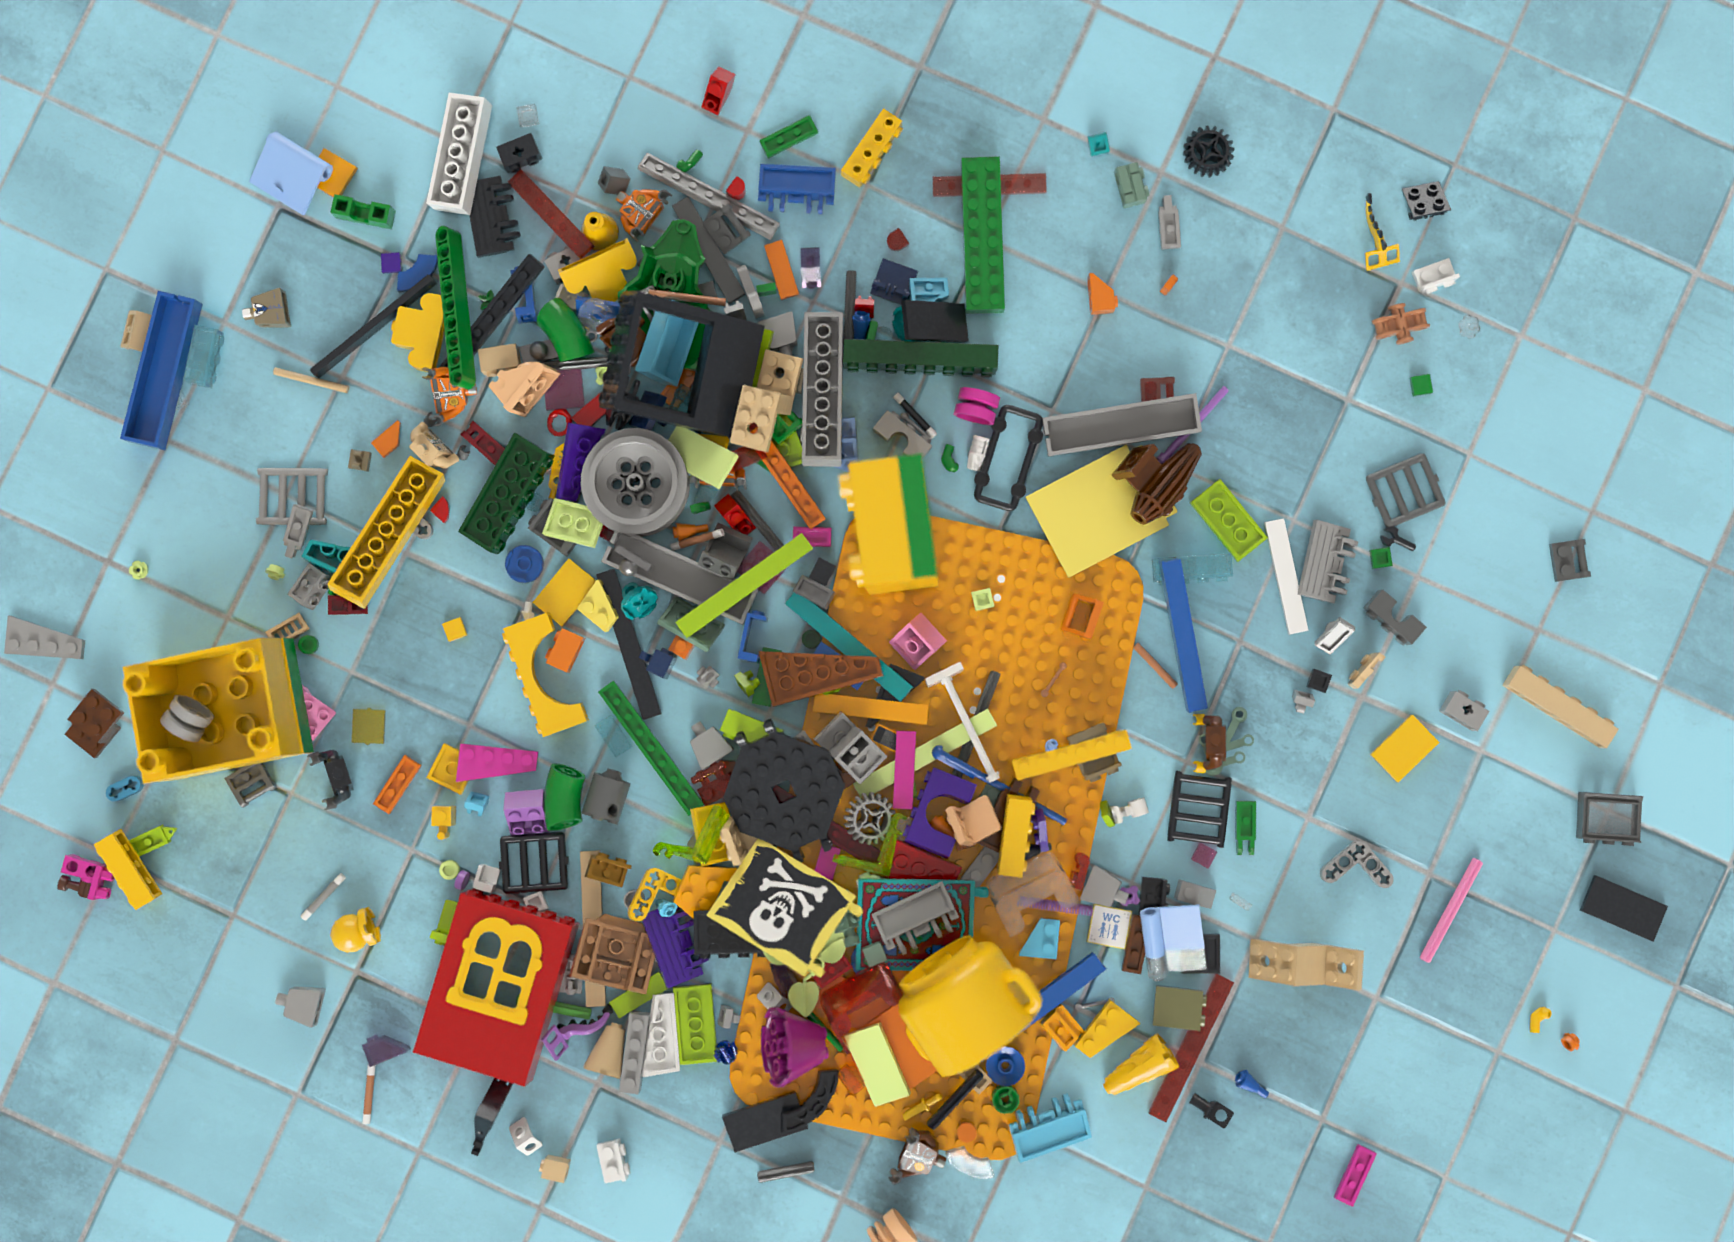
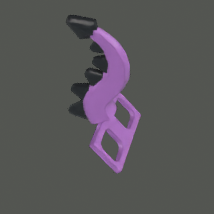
M610 1003L602 1010L604 1014L597 1016L598 1021L591 1019L587 1024V1021L584 1019L577 1024L575 1019H571L568 1025L559 1023L556 1027L553 1024L541 1040L555 1061L569 1047L564 1039L568 1040L573 1035L592 1034L607 1022L610 1014L613 1013ZM554 1030L556 1036L548 1043L547 1037ZM561 1042L563 1044V1048L558 1053V1055H556L554 1050Z

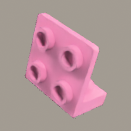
M302 685L313 742L336 712L312 696L309 689Z

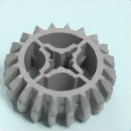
M869 792L867 797L866 793H862V799L855 796L856 803L850 801L849 804L852 808L845 809L849 815H845L844 819L849 821L844 825L845 827H850L847 833L853 834L852 838L854 840L858 839L859 843L863 844L865 841L867 845H870L873 841L875 844H878V838L884 841V834L891 835L888 829H894L891 822L896 821V818L891 817V815H894L896 812L895 810H889L893 805L892 803H887L888 799L886 797L881 799V794L877 793L874 796L873 792ZM876 803L880 808L870 811L865 805ZM859 810H860V811H861V818L857 821V824H856V817H857V814H858V812H859ZM868 814L873 816L872 823L867 821ZM883 816L882 825L879 826V819ZM868 826L874 830L873 833H862L860 831L861 828Z

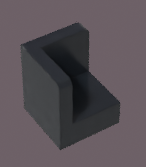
M819 557L809 578L826 586L836 566Z

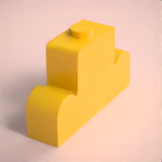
M626 238L558 269V272L570 293L577 294L586 286L592 298L615 302L618 300V292L623 290L627 284L621 269L630 270L634 268L637 258L629 240Z
M427 293L422 296L420 305L423 310L398 307L396 320H393L391 326L393 331L391 342L397 347L412 350L408 355V361L419 371H423V367L437 368L445 333L441 295Z

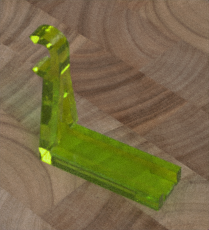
M714 805L694 848L659 842L654 846L653 854L658 856L661 850L666 849L664 855L668 859L675 855L707 864L720 837L721 829L730 815L721 809L720 806Z
M900 813L892 816L888 833L878 858L879 864L834 854L832 862L850 868L889 876L897 836L903 835L900 830H896L899 819L905 820L907 817Z

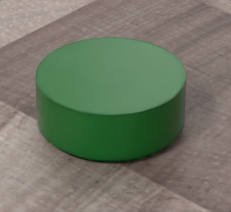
M304 635L299 639L298 648L302 653L313 654L318 650L319 642L316 637Z

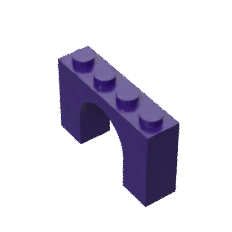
M933 768L931 772L927 771L923 781L926 782L925 789H920L917 796L919 804L917 808L913 807L910 814L912 822L910 825H906L903 836H905L904 842L948 859L956 840L951 836L936 831L930 826L926 818L927 805L937 797H948L967 805L971 802L977 784Z

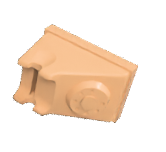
M526 362L508 371L500 370L497 374L498 381L494 382L492 380L488 386L508 412L526 417L561 373L555 368L540 362Z

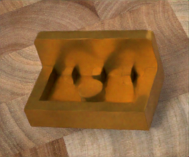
M598 852V855L591 854L584 877L622 888L627 870L631 869L632 865L626 864L627 860L616 857L615 860H611L608 854Z

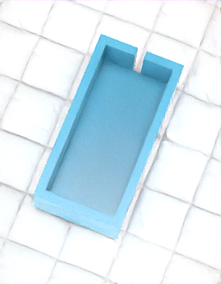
M655 311L635 371L661 384L677 386L698 323Z

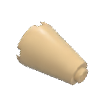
M611 1022L610 1026L606 1025L584 1063V1069L620 1079L625 1030L622 1029V1025Z

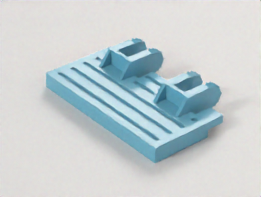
M1067 1093L1063 1094L1066 1110L1061 1111L1058 1099L1056 1097L1052 1098L1053 1109L1037 1114L1039 1123H1037L1032 1106L1026 1107L1030 1121L1026 1124L1023 1113L1020 1110L1015 1111L1017 1122L1009 1124L1017 1159L1020 1163L1092 1138L1086 1111L1081 1099L1073 1102L1075 1108L1073 1110L1069 1095Z

